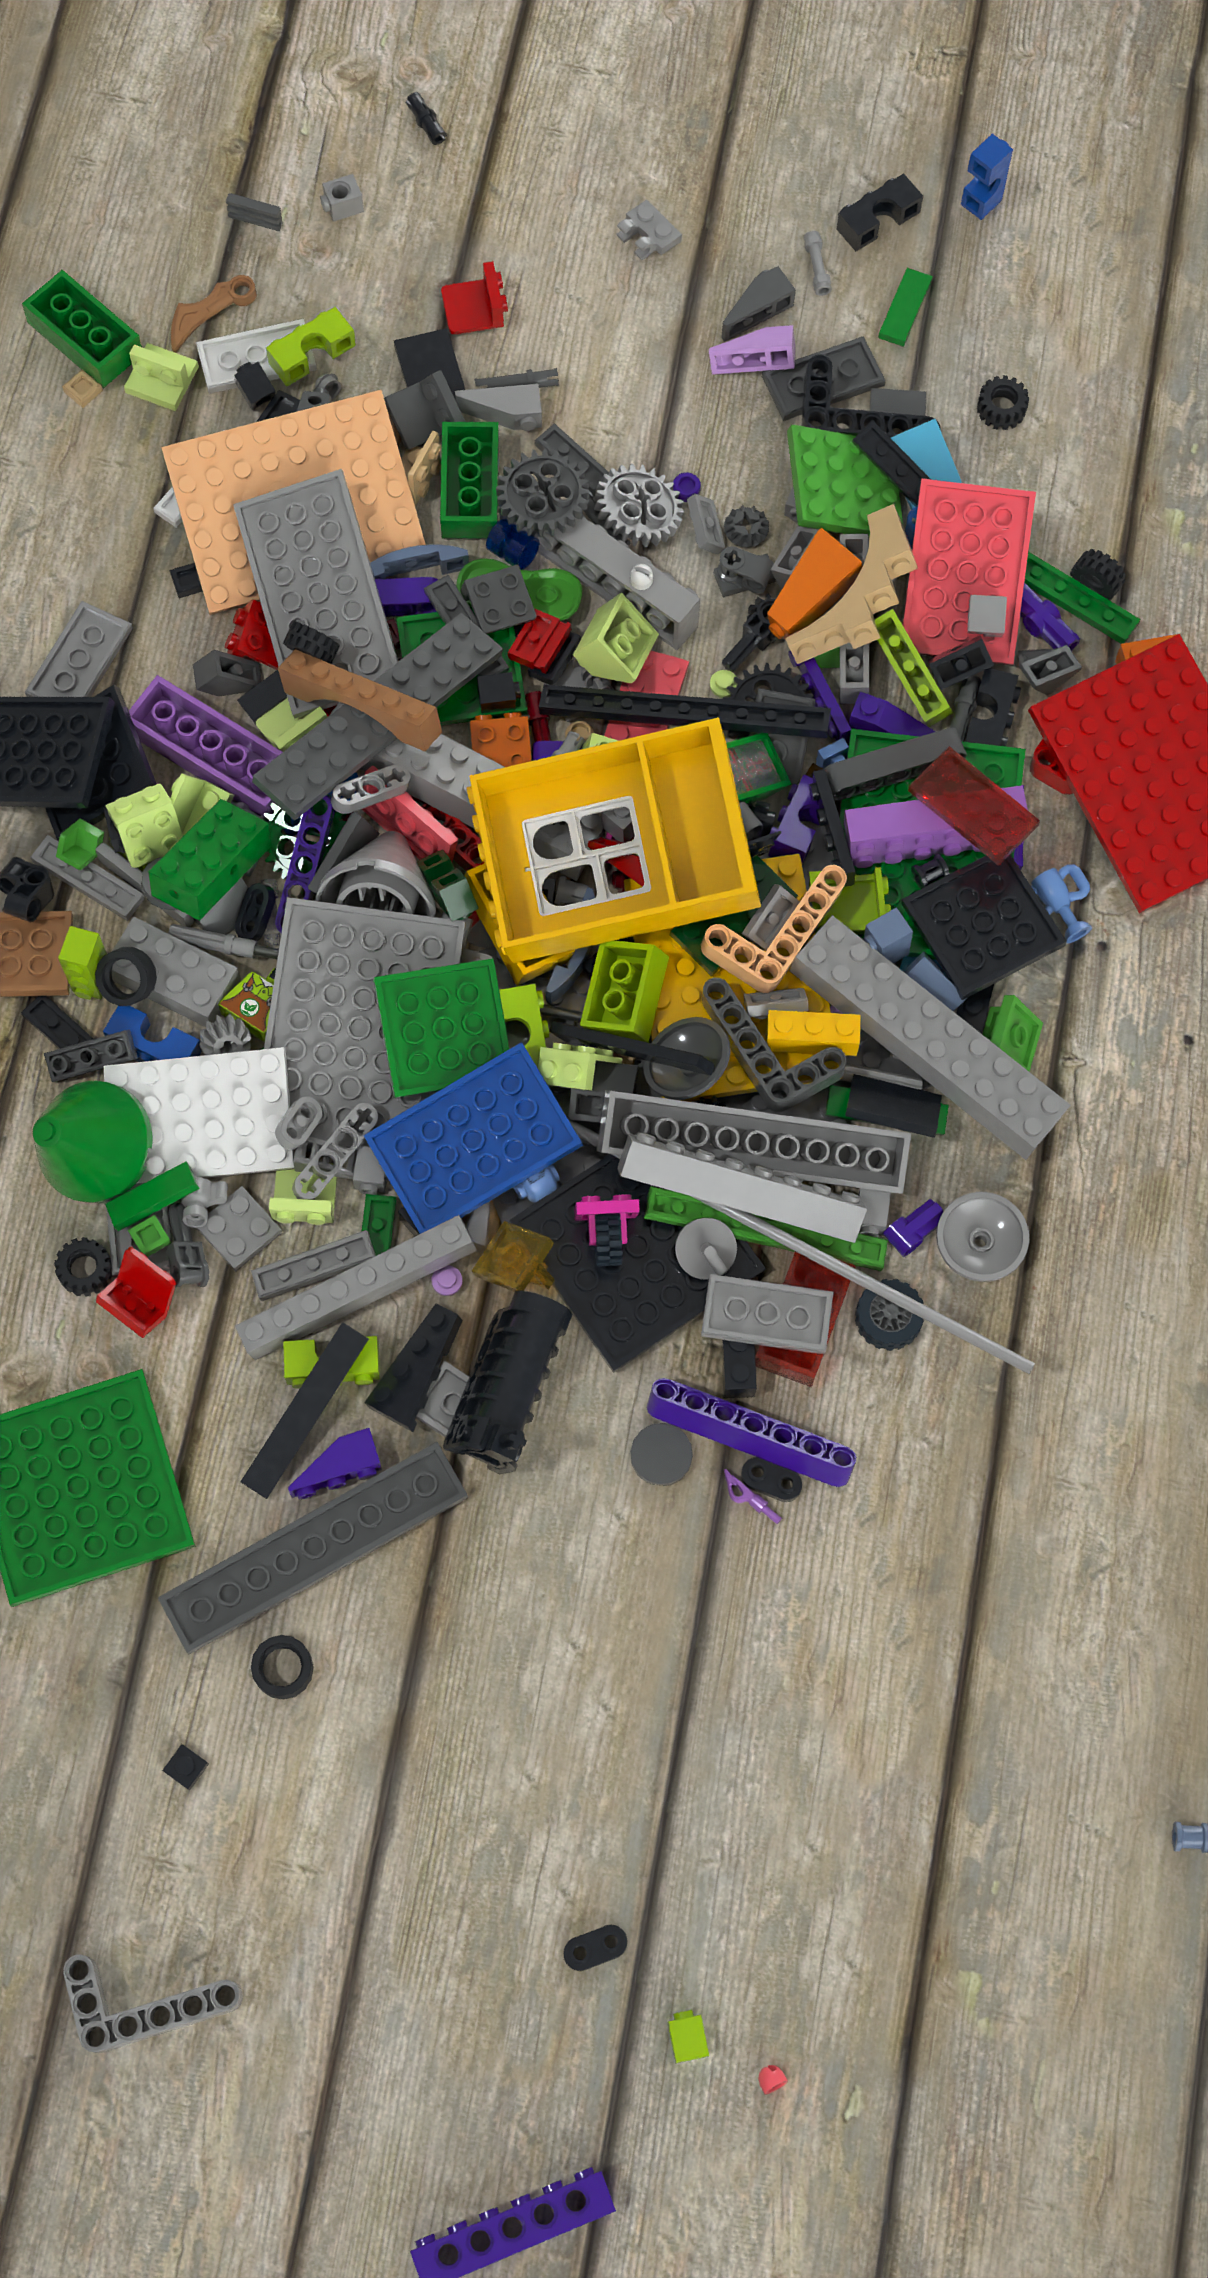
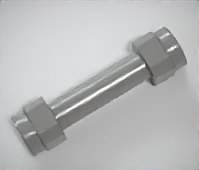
M809 231L804 235V245L806 252L810 253L815 275L813 287L817 295L824 296L829 294L832 288L830 275L825 274L822 260V238L818 231Z

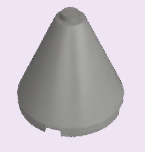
M387 831L328 871L321 880L315 900L435 917L436 913L433 896L405 836L395 831Z

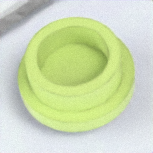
M728 670L715 672L710 679L711 691L720 698L730 697L731 695L727 692V687H737L734 683V677L737 676Z

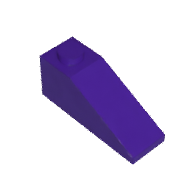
M861 691L849 720L850 728L918 737L936 732L890 702Z

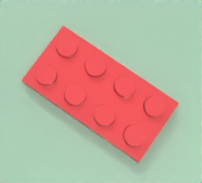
M650 651L637 679L633 683L622 682L619 691L679 696L689 667V661ZM609 720L604 736L620 741L667 730L669 725Z
M373 765L365 771L364 775L378 769ZM373 785L363 786V789L368 793L374 794L378 792V789ZM408 792L362 809L386 831H395L405 836L413 854L419 860L443 850L451 862H453L458 838L452 830L445 828L438 822L430 811L423 809L416 803Z

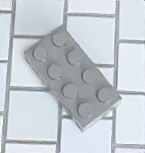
M136 917L132 918L113 949L114 951L121 947H134L146 953L156 968L157 976L155 988L147 998L206 1027V1021L215 1022L217 1015L221 1016L218 1003L241 982L237 967ZM126 959L116 961L111 971L113 981L136 992L141 982L140 973L136 966Z

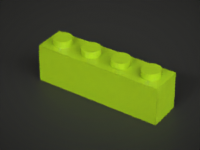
M891 609L875 619L880 639H877L926 725L931 727L953 713L952 709L895 611Z

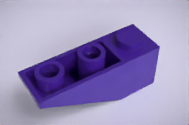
M370 1428L337 1438L288 1486L291 1497L298 1496L299 1500L307 1499L316 1495V1490L326 1487L329 1490H334L345 1486L348 1480L357 1477L359 1480H366L376 1476V1471L382 1470Z

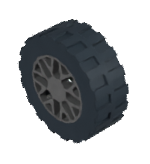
M898 1279L881 1280V1283L924 1304L922 1298L918 1296L916 1289H912L910 1284L902 1283ZM868 1289L863 1291L855 1311V1323L859 1328L858 1332L860 1335H863L867 1343L875 1345V1348H884L886 1351H892L896 1348L899 1350L904 1348L906 1344L912 1343L914 1338L918 1336L924 1322L923 1318Z

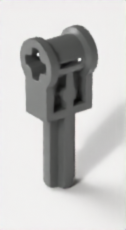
M183 1204L171 1205L168 1212L174 1242L167 1249L170 1274L176 1281V1287H181L183 1284H197L198 1287H205L209 1280V1266L205 1260L202 1242H193L190 1227L183 1223V1210L185 1209Z

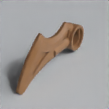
M238 275L230 281L216 283L211 294L202 301L191 304L178 303L171 326L172 351L177 353L186 339L200 325L231 304L247 306L255 301L257 291L254 281L249 276ZM240 286L249 288V292L245 295H237L235 293L236 289Z

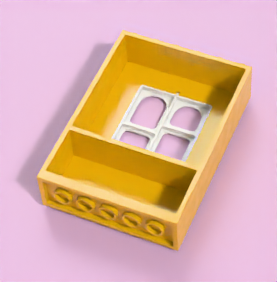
M719 717L469 776L471 786L467 787L469 802L471 805L473 804L476 815H472L475 832L479 833L482 842L478 844V851L481 861L485 862L486 869L488 870V872H483L486 889L490 890L493 898L492 901H489V908L492 918L496 919L497 926L499 927V929L494 930L498 948L502 949L504 956L508 955L512 963L761 907L727 744ZM622 807L630 810L635 834L632 841L590 851L585 848L580 824L582 817ZM562 821L568 823L573 846L572 854L557 859L540 857L533 847V839L536 832L541 827ZM637 854L640 858L644 878L643 887L612 894L609 891L604 867L605 862L608 859ZM582 865H590L592 867L597 889V896L594 899L565 906H555L544 898L542 886L550 874Z

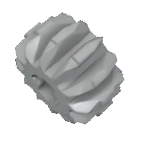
M230 1013L225 1019L217 1015L215 1022L206 1021L207 1029L200 1030V1047L206 1055L250 1050L251 1044L249 1040H251V1034L241 1018L234 1020Z

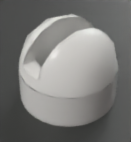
M646 564L636 565L630 573L631 585L638 590L648 589L653 583L651 568Z

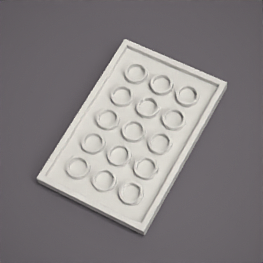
M284 1047L103 1066L104 1081L122 1087L132 1093L143 1105L150 1120L153 1136L152 1149L148 1148L144 1166H147L136 1184L145 1183L185 1161L191 1166L194 1176L202 1178L294 1169V1149L284 1148L277 1141L275 1135L277 1125L290 1108L286 1049Z

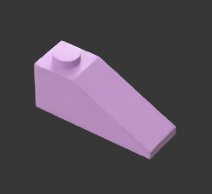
M793 325L765 327L709 348L712 375L794 369L796 346Z

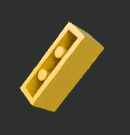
M769 1010L766 1026V1043L772 1052L817 1054L826 1048L837 1047L845 1055L857 1056L860 1044L861 1015Z

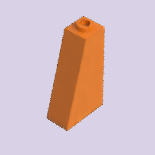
M822 527L815 534L767 613L770 623L769 629L778 639L784 638L786 640L790 635L815 622L849 590L863 567L862 561Z

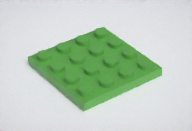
M793 424L788 428L787 438L798 526L814 529L822 527L826 531L844 534H868V538H870L867 515L894 504L903 524L899 490L851 442L856 436Z

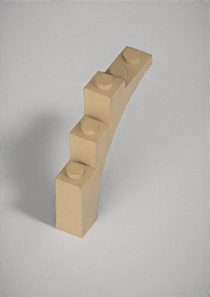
M894 504L867 515L870 528L869 549L860 573L842 599L825 615L808 627L786 638L788 647L797 664L849 642L853 649L880 639L873 614L899 603L892 579L918 569L903 524Z

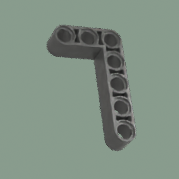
M716 977L705 982L702 993L704 1009L711 1020L716 1022L728 1036L730 1049L770 1110L775 1112L786 1111L842 1078L846 1066V1056L837 1047L826 1048L784 1071L729 984L724 979ZM715 991L720 992L723 997L715 1000L710 998L708 994ZM728 1016H734L738 1018L739 1022L729 1024L724 1019ZM749 1040L755 1044V1047L745 1049L740 1043ZM829 1060L835 1061L839 1067L837 1069H829L824 1063ZM766 1065L771 1069V1072L761 1074L756 1070V1067ZM802 1075H807L813 1079V1082L803 1084L798 1078ZM782 1090L787 1094V1097L777 1099L772 1095V1092Z

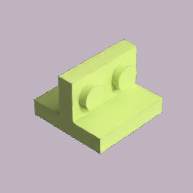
M147 343L145 348L133 345L129 353L133 371L124 386L125 393L176 411L199 368L198 361Z

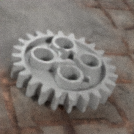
M630 464L628 470L623 465L619 466L618 471L612 468L608 475H603L595 490L596 493L593 500L596 504L594 510L600 511L597 519L606 520L604 529L612 527L614 529L613 537L620 533L623 542L628 538L632 539L633 546H636L638 540L642 541L644 547L648 546L650 540L655 546H658L660 540L666 543L669 536L673 537L684 514V510L681 509L684 502L677 499L680 492L671 491L674 483L669 482L665 484L663 482L665 479L664 474L656 477L655 469L648 473L644 465L641 466L640 470H636L633 464Z

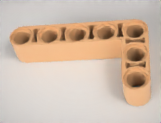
M829 865L820 872L766 952L726 926L715 924L710 926L704 935L701 943L702 953L761 993L772 992L781 982L797 954L805 947L840 896L847 881L845 871L837 865ZM825 879L834 880L837 886L831 887L827 885ZM809 902L818 903L822 909L815 910L811 908ZM793 925H801L806 932H796ZM709 939H720L723 945L714 946ZM784 948L790 955L782 956L776 949ZM735 955H744L749 962H738ZM768 971L773 975L774 979L767 980L761 976L760 972Z

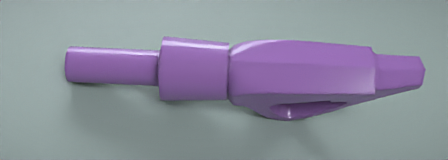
M727 1469L724 1470L728 1492L734 1502H749L759 1514L763 1512L776 1524L781 1521L782 1518L767 1506V1501L751 1491L735 1476L731 1475ZM732 1486L738 1487L742 1495L739 1497L735 1496Z

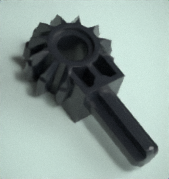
M769 593L766 595L765 600L757 596L755 605L748 607L749 615L743 624L742 638L722 660V665L726 670L735 672L756 647L764 651L771 642L774 643L776 641V637L769 629V620L765 618L768 616L767 613L776 598L772 599Z

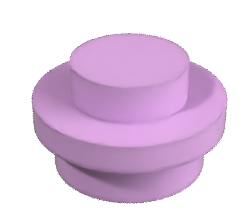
M447 1265L433 1273L432 1286L440 1295H454L462 1286V1275L457 1268Z

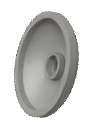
M974 1192L957 1198L944 1210L937 1226L936 1239L943 1260L954 1272L969 1280L990 1282L1008 1276L1019 1267L1028 1250L1029 1230L1024 1216L1012 1202L994 1193ZM982 1239L985 1242V1246H977L975 1240Z

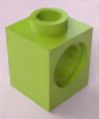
M693 2010L673 2014L674 2020L668 2021L667 2024L675 2064L709 2057L701 2015L694 2016Z

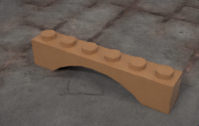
M295 649L278 667L286 694L305 702L327 699L350 705L377 720L401 742L422 751H426L442 733L437 707Z

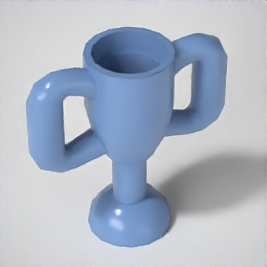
M1075 864L1066 865L1059 871L1056 868L1049 869L1038 875L1031 882L1032 889L1046 905L1045 909L1049 915L1052 912L1059 913L1068 928L1065 931L1064 937L1067 943L1075 942L1091 931V925L1084 921H1077L1070 909L1071 902L1083 899L1090 891V884L1078 866ZM1068 874L1073 878L1079 891H1068L1063 881Z

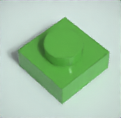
M155 1215L128 1230L140 1252L144 1253L147 1257L171 1244L169 1237Z

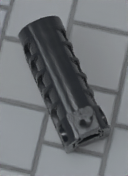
M516 1291L510 1305L496 1312L491 1320L445 1437L443 1449L454 1454L464 1455L466 1453V1455L486 1463L487 1469L500 1475L516 1471L518 1467L516 1462L521 1455L522 1448L527 1443L523 1432L524 1426L533 1420L534 1415L530 1412L533 1403L539 1401L542 1397L539 1387L542 1380L548 1379L551 1372L547 1366L550 1359L558 1355L557 1340L566 1334L573 1315L567 1307L540 1294Z

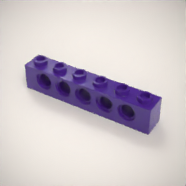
M593 2167L573 2174L576 2181L563 2186L561 2180L543 2187L544 2195L531 2200L528 2193L510 2201L512 2208L500 2213L498 2207L478 2214L481 2221L468 2226L466 2220L447 2227L449 2233L447 2236L436 2240L433 2233L416 2240L417 2248L411 2250L410 2254L419 2278L462 2277L615 2212L616 2209L602 2172L594 2173ZM573 2190L581 2191L586 2198L585 2206L579 2211H572L566 2205V2196ZM546 2203L553 2208L554 2218L550 2223L540 2224L536 2221L534 2211L539 2204ZM509 2217H516L522 2223V2232L515 2238H510L503 2232V2222ZM483 2230L488 2233L490 2246L485 2251H477L472 2247L471 2237L475 2231ZM444 2244H452L457 2248L458 2259L454 2264L447 2265L440 2260L439 2251Z

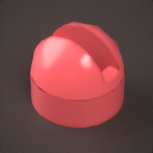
M775 2065L762 2068L758 2077L760 2087L765 2095L778 2090L788 2082L783 2071Z

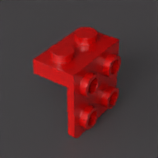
M493 261L483 263V279L444 285L441 288L448 329L451 334L456 335L504 327L503 312H508L506 295H500L499 289L503 288L501 272L495 271Z
M253 599L245 607L239 608L233 618L235 629L228 636L225 648L228 649V654L241 658L247 656L278 670L279 666L262 605Z
M129 1247L124 1252L118 1277L97 1295L96 1303L141 1338H144L167 1317L176 1281L170 1273L151 1262L144 1253Z

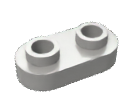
M304 1096L291 1105L275 1130V1135L280 1145L286 1149L293 1150L306 1142L322 1118V1109L319 1103L311 1097Z

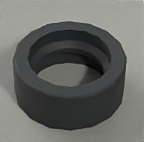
M121 947L104 955L97 964L95 972L96 985L101 995L110 1003L118 1006H131L144 1000L154 990L157 980L156 968L151 958L142 950L134 947ZM120 959L131 961L140 973V986L132 994L123 993L116 987L112 979L111 971L113 964Z
M285 1635L270 1637L262 1642L253 1654L251 1662L252 1677L260 1690L271 1698L284 1700L296 1697L306 1689L312 1680L314 1669L312 1657L304 1644L294 1637ZM281 1648L290 1649L295 1652L301 1662L300 1675L293 1683L286 1686H277L270 1683L265 1677L263 1670L264 1661L267 1656L274 1650Z

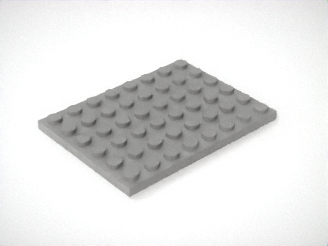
M287 897L264 1049L281 1047L286 1049L290 1107L295 1101L304 1096L315 1099L321 1106L322 1118L309 1137L327 1141L357 1104L369 1103L376 1109L378 1120L371 1129L372 1131L436 1093L430 1092L394 1098L373 978L460 964L466 921L455 920L452 922L450 919ZM366 1111L362 1114L356 1112L359 1115V1119L352 1128L357 1130L363 1122L370 1124L367 1119L369 1114ZM342 1132L337 1135V1144L348 1147L352 1146L353 1140L349 1134ZM365 1138L359 1144V1146L370 1147Z

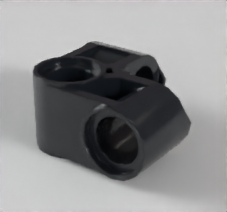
M13 857L0 872V891L7 895L2 911L30 923L34 922L40 915V912L54 897V889L48 870L43 866L29 863L19 857Z

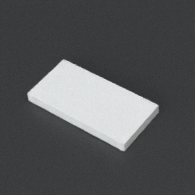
M304 319L196 342L209 394L238 388L234 375L240 366L248 362L254 364L258 361L269 380L279 379V376L268 364L266 347L274 340L281 339L290 334L299 325H305ZM311 349L305 354L308 357L310 372L317 370Z

